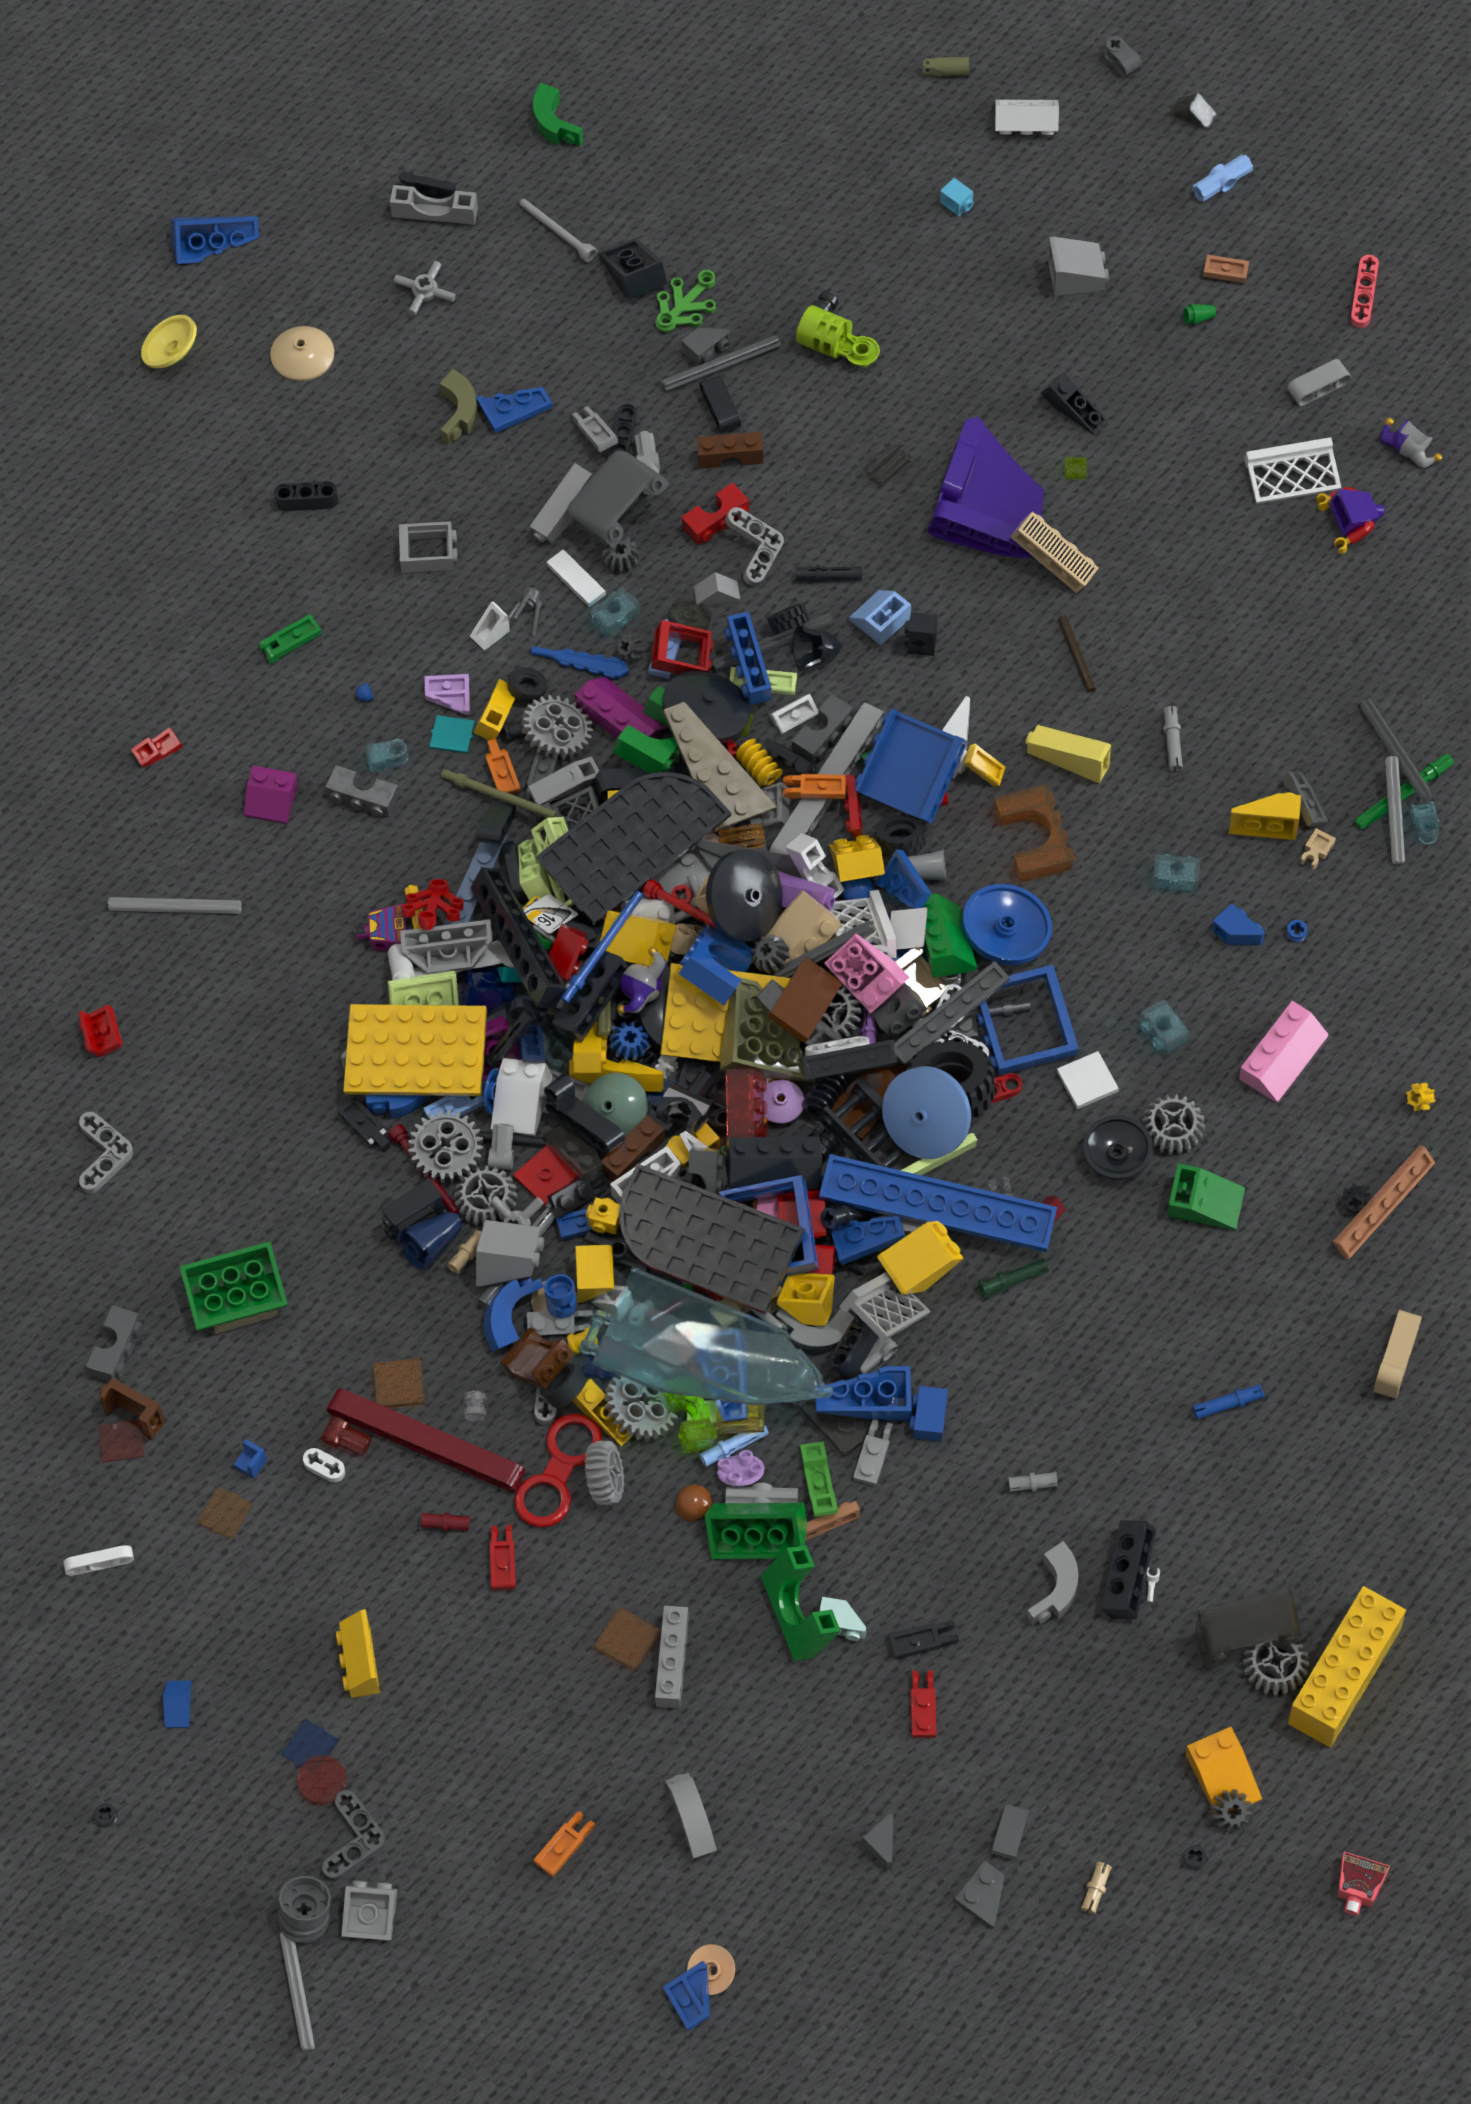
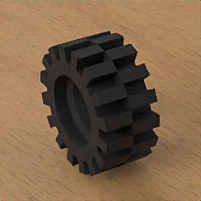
M803 603L792 605L767 617L773 634L787 631L810 619Z

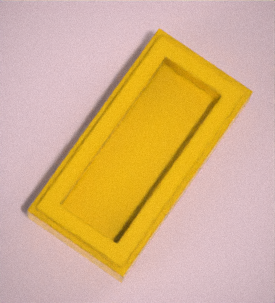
M970 745L964 764L992 786H1000L1006 767L978 745Z

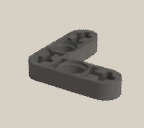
M349 1790L339 1792L335 1798V1804L357 1838L324 1861L322 1865L323 1873L331 1881H337L381 1851L386 1844L383 1831L357 1796ZM346 1798L349 1800L352 1798L350 1802L355 1811L351 1813L346 1805L341 1806L343 1804L342 1799ZM357 1816H365L367 1823L363 1827H357L354 1825V1819ZM369 1829L375 1838L380 1836L378 1838L379 1844H369L370 1838L366 1833ZM351 1849H358L361 1851V1856L357 1860H350L347 1857L348 1852ZM343 1856L348 1866L345 1867L344 1863L338 1866V1873L328 1872L330 1870L329 1865L337 1866L341 1863L339 1857Z

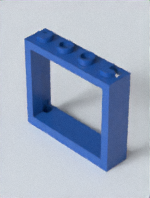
M1053 965L1010 975V980L1000 989L1044 978L1064 1046L1004 1061L986 1000L977 1007L979 1014H976L978 1025L984 1028L985 1035H983V1041L986 1047L990 1048L992 1056H989V1059H991L993 1069H996L998 1075L1077 1056L1079 1048Z
M802 1175L720 1191V1196L738 1203L795 1191L799 1225L806 1231L802 1238L805 1260L790 1263L785 1276L819 1270L807 1185Z

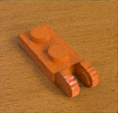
M801 774V776L789 775L783 778V783L787 786L801 785V788L783 789V797L789 799H797L799 797L845 799L846 775Z
M580 1811L559 1829L533 1860L537 1866L552 1878L595 1827V1823L589 1821L579 1833L574 1830L583 1818V1814Z

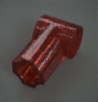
M332 1417L321 1436V1440L332 1447L339 1448L341 1446L363 1456L370 1447L372 1437L351 1428L346 1421L338 1417Z

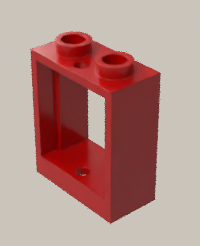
M661 620L655 628L651 668L674 674L688 671L709 672L712 665L709 655L714 645V641L711 640L712 631ZM672 637L698 643L697 665L666 659L668 638Z

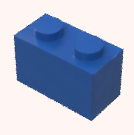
M919 1386V1393L914 1394L912 1408H917L916 1416H911L910 1430H914V1438L942 1441L948 1389Z

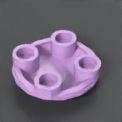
M744 1450L739 1455L719 1460L717 1474L719 1479L725 1484L745 1486L759 1480L764 1474L765 1467L763 1462L754 1457L751 1451Z

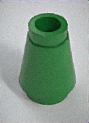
M1189 304L1183 308V318L1186 324L1194 325L1216 317L1214 305Z

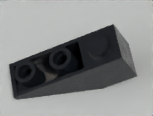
M1065 373L1054 378L1041 391L1044 398L1055 409L1092 434L1107 421Z

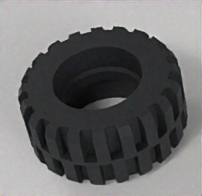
M947 1040V1042L943 1043L938 1041L932 1046L927 1045L923 1047V1050L918 1051L909 1061L906 1071L915 1067L929 1066L945 1071L955 1080L964 1081L960 1085L965 1091L970 1104L971 1121L973 1117L978 1118L984 1113L983 1110L986 1111L990 1107L995 1096L993 1065L988 1055L983 1050H979L977 1046L973 1044L968 1045L965 1041L954 1042V1040Z

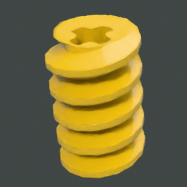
M750 739L739 747L736 752V759L741 762V765L746 768V771L751 774V777L756 780L760 787H766L776 782L782 776L783 770L777 769L778 764L776 762L771 763L773 758L767 756L768 752L766 750H761L762 745L760 743L755 744L756 739Z

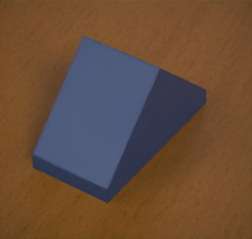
M167 1681L163 1694L165 1728L190 1727L192 1681Z

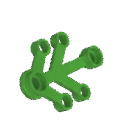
M710 270L701 271L698 275V284L684 298L682 295L683 280L678 277L671 280V289L674 291L675 307L669 312L668 303L670 302V295L668 292L661 291L657 294V302L660 304L661 313L655 320L656 327L662 332L672 331L679 325L690 324L692 327H700L702 325V316L700 314L694 313L691 316H678L683 312L704 311L708 314L715 312L716 303L711 299L705 302L692 303L705 289L712 288L715 285V274ZM707 305H712L713 307H712V308H707L706 306H707ZM693 319H699L698 322H694V321H692V320H693Z

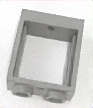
M451 522L399 524L400 565L402 573L454 570V562L458 561L457 548H453V543H457L456 530H452ZM447 538V556L410 558L409 540Z

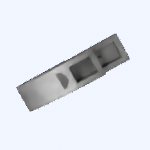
M771 979L757 994V997L771 1011L785 988ZM820 1020L806 1044L809 1046L840 1040L842 1036Z

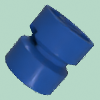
M562 1274L553 1275L548 1278L544 1285L548 1312L555 1318L571 1316L577 1308L573 1280L567 1275Z

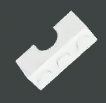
M801 833L785 847L803 879L835 889V898L844 891L836 874L829 871L822 864L821 860L826 855L817 839Z

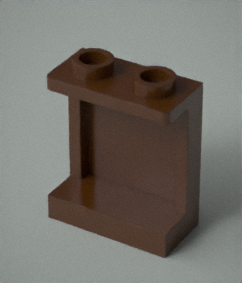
M529 1327L500 1362L513 1378L546 1389L575 1353L563 1339H558L556 1343L543 1339L535 1329Z
M111 1378L109 1383H105L102 1386L99 1398L105 1414L110 1416L116 1406L122 1407L139 1417L144 1436L153 1440L165 1423L160 1404L114 1378Z

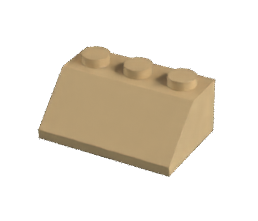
M802 890L779 916L773 928L764 937L772 934L785 940V943L790 948L788 954L791 957L785 960V963L826 943L842 924L835 914Z

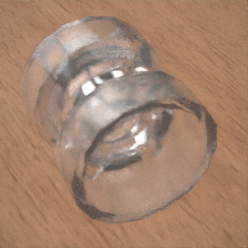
M468 1391L464 1393L466 1407L463 1409V1418L468 1421L485 1420L487 1418V1409L484 1407L487 1403V1394L482 1391Z

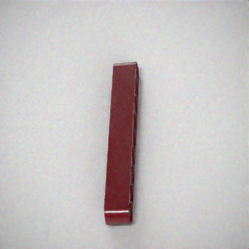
M341 1388L336 1390L326 1409L334 1417L509 1492L516 1491L526 1471L521 1465Z

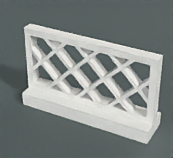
M1332 438L1246 452L1244 461L1246 468H1248L1256 504L1341 489L1332 449ZM1319 457H1329L1330 463L1326 468L1316 462ZM1305 460L1310 465L1304 472L1295 466L1297 461ZM1282 463L1289 467L1284 475L1274 470L1277 464ZM1312 466L1323 472L1318 480L1308 474ZM1262 467L1268 472L1261 479L1255 475L1253 468ZM1291 470L1302 475L1297 484L1287 478ZM1270 473L1281 479L1276 487L1265 481ZM1327 474L1334 479L1335 485L1327 486L1320 481ZM1304 478L1314 483L1312 489L1306 490L1300 486ZM1283 481L1294 487L1290 493H1284L1278 489ZM1262 485L1272 490L1269 496L1260 497L1258 490Z
M879 890L870 891V898L835 901L831 912L836 915L839 921L847 922L845 925L842 924L834 933L835 937L851 930L854 925L858 926L865 921L861 920L862 918L869 919L874 924L876 931L863 939L869 943L879 944L873 946L881 952H885L888 957L896 958V936ZM866 906L863 910L856 908ZM849 913H852V914H855L856 916H855V917H851V916H849L848 914H849Z

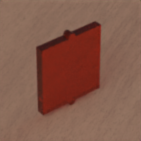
M139 1420L99 1425L101 1441L98 1444L101 1447L103 1463L144 1457L143 1441L145 1438L142 1436Z

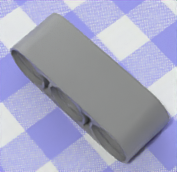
M1335 359L1294 379L1289 383L1287 390L1299 406H1304L1346 385L1351 380V375L1341 361Z

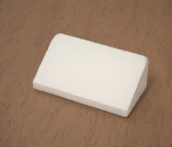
M807 694L770 713L769 717L782 734L818 715V709L811 695Z

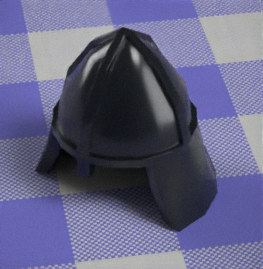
M801 625L797 626L793 635L792 648L798 670L804 671L810 667L830 662L838 655L842 644L837 637L827 631L811 629Z

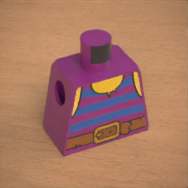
M404 904L369 912V925L356 926L357 939L370 938L372 950L388 951L394 944H401L400 931L407 930L406 917L402 915V905Z

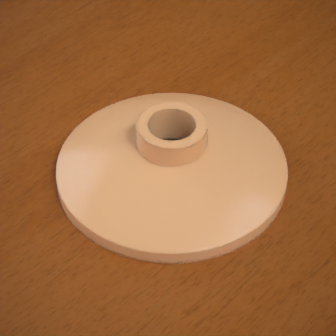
M710 1944L700 1947L690 1957L687 1971L701 1961H704L707 1964L709 1995L719 1994L725 1991L733 1981L735 1975L733 1957L725 1948L718 1945ZM716 1966L718 1971L715 1975H712L711 1969Z

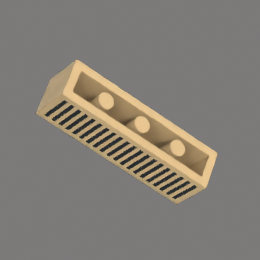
M1034 512L1026 516L1010 536L1076 593L1086 586L1099 568L1092 559L1084 556L1074 544L1065 540L1059 531L1051 528L1044 522L1041 516Z

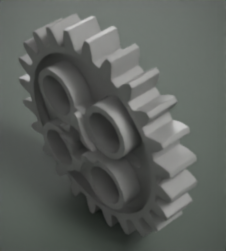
M551 695L548 696L547 700L541 696L539 701L534 699L531 705L528 704L522 716L521 726H523L522 733L526 734L525 740H532L530 747L538 746L537 752L539 753L544 750L546 757L552 753L554 759L561 755L563 760H565L567 754L574 758L575 753L580 755L582 750H586L592 738L593 729L590 728L592 722L587 721L589 715L582 714L583 708L576 709V702L569 704L568 698L563 702L560 696H557L556 700H553Z
M439 1110L437 1117L429 1113L430 1120L422 1117V1126L415 1124L417 1132H411L410 1136L413 1140H408V1145L411 1147L409 1155L413 1156L411 1158L412 1164L418 1163L416 1165L417 1171L424 1169V1177L432 1174V1181H434L438 1176L441 1178V1183H444L445 1178L449 1177L450 1182L453 1183L454 1176L461 1179L463 1172L467 1174L468 1170L470 1171L469 1167L474 1169L477 1167L475 1161H481L479 1153L483 1152V1146L480 1145L483 1143V1137H478L480 1129H474V1121L468 1124L467 1115L460 1119V1112H457L455 1116H451L450 1110L447 1111L446 1115H443L441 1110ZM445 1128H450L453 1130V1132L450 1134H444L442 1133V1130H444ZM427 1142H432L435 1144V1146L432 1148H426L424 1144ZM466 1145L468 1148L460 1151L457 1149V1146ZM444 1158L450 1160L448 1164L443 1165L439 1163Z
M634 1367L632 1371L626 1368L623 1373L618 1372L611 1379L605 1389L607 1394L603 1399L608 1402L604 1408L611 1410L607 1417L615 1418L612 1424H620V1432L626 1429L628 1430V1437L635 1433L637 1440L644 1435L645 1440L648 1441L651 1437L656 1440L660 1435L664 1436L672 1428L675 1420L678 1418L675 1414L679 1411V1408L674 1406L678 1399L672 1398L675 1390L667 1389L670 1383L663 1384L661 1382L663 1379L662 1375L655 1378L654 1370L647 1374L646 1368L639 1372L637 1367Z

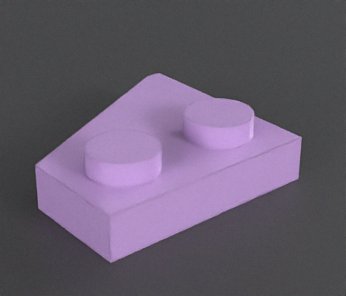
M469 674L425 676L426 700L462 714L470 715Z

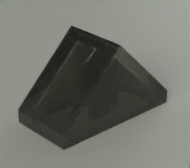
M1197 93L1178 98L1169 115L1208 130L1216 113Z

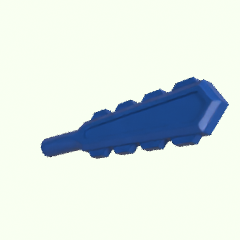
M533 646L531 650L532 655L553 659L560 663L561 666H573L577 670H588L589 673L603 674L604 677L619 679L629 673L625 661L616 657L605 658L604 655H589L588 652L582 651L576 653L571 649L554 651Z

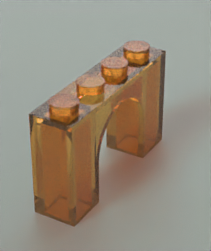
M1046 784L994 798V810L1000 827L1021 821H1035L1042 824L1050 834L1049 840L1043 846L1014 854L1013 865L1020 884L1071 871L1072 862L1075 861L1072 848L1068 849L1067 832L1065 829L1062 830L1060 826L1062 823L1060 813L1055 811L1053 806L1055 805L1053 793L1048 792Z

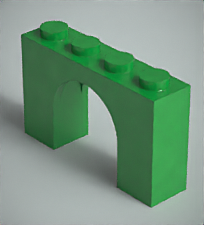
M658 686L648 698L643 713L662 723L670 730L662 709V697L665 689ZM627 725L619 735L613 749V753L650 774L668 772L674 761L672 760L674 758L678 759L681 755L674 737L664 740L654 739L630 725Z
M806 1545L786 1548L760 1575L794 1661L814 1658L841 1631L832 1609L812 1612L807 1618L804 1617L801 1611L798 1597L799 1586L803 1578L815 1567Z

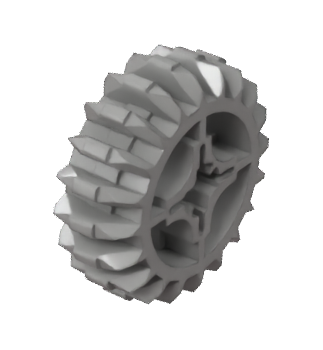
M841 985L836 995L842 996L846 1002L841 1004L840 1002L833 1003L831 1001L829 1005L835 1010L832 1017L827 1014L830 1006H828L820 1020H828L834 1031L841 1036L844 1033L849 1037L850 1033L848 1030L850 1028L852 1030L857 1029L853 1022H860L861 1020L855 1016L862 1013L860 1008H855L861 1002L855 999V996L846 986L843 987ZM847 1013L846 1018L840 1024L841 1015Z
M1167 1094L1164 1101L1158 1097L1156 1104L1151 1102L1149 1109H1146L1144 1112L1145 1117L1142 1119V1124L1151 1136L1153 1148L1160 1146L1161 1153L1165 1149H1169L1168 1153L1170 1155L1173 1153V1150H1177V1153L1180 1155L1182 1148L1189 1152L1191 1145L1196 1147L1198 1140L1202 1139V1132L1205 1128L1203 1123L1204 1116L1200 1115V1107L1194 1108V1101L1187 1103L1186 1096L1179 1100L1177 1094L1174 1095V1099H1170ZM1186 1117L1190 1120L1192 1124V1128L1190 1131L1186 1128V1125L1184 1124V1120ZM1157 1118L1161 1120L1160 1123L1163 1125L1161 1132L1155 1125Z
M487 1165L483 1171L476 1167V1173L468 1170V1178L461 1176V1184L456 1185L457 1192L454 1193V1197L457 1200L455 1202L456 1208L459 1209L460 1215H466L467 1222L473 1219L476 1226L480 1221L483 1222L484 1226L485 1220L496 1221V1219H499L503 1222L504 1217L493 1207L490 1201L495 1196L499 1199L503 1197L502 1202L510 1211L515 1209L517 1193H515L516 1186L512 1184V1178L510 1176L506 1177L504 1170L498 1173L496 1166L492 1171H489ZM479 1185L477 1190L471 1192V1194L468 1195L472 1188ZM483 1190H485V1194H487L489 1202H487L486 1198L484 1197Z
M602 1440L591 1443L585 1453L586 1459L584 1461L585 1478L587 1479L589 1493L597 1504L612 1505L621 1500L624 1492L625 1476L623 1474L624 1468L622 1467L620 1452L617 1451V1447L612 1441Z
M1277 1630L1274 1631L1273 1637H1270L1268 1632L1264 1633V1639L1257 1636L1255 1638L1256 1643L1250 1642L1248 1645L1250 1650H1245L1244 1652L1246 1659H1243V1666L1247 1667L1244 1669V1674L1250 1675L1249 1683L1257 1681L1255 1685L1256 1690L1263 1686L1265 1695L1269 1693V1689L1273 1690L1274 1696L1278 1695V1690H1281L1283 1695H1287L1288 1688L1294 1692L1297 1688L1296 1684L1302 1685V1677H1306L1308 1673L1306 1668L1309 1667V1662L1305 1660L1308 1654L1307 1652H1301L1303 1645H1295L1297 1640L1295 1637L1288 1640L1287 1633H1284L1283 1637H1278L1279 1633ZM1277 1648L1283 1649L1288 1653H1281ZM1267 1649L1268 1657L1263 1659L1261 1663H1256L1257 1656ZM1272 1659L1276 1660L1277 1663L1280 1662L1279 1669L1278 1666L1272 1665ZM1295 1663L1296 1668L1294 1672L1285 1678L1284 1669L1290 1667V1664ZM1265 1673L1272 1674L1275 1679L1269 1678V1677L1265 1676L1264 1674H1265Z

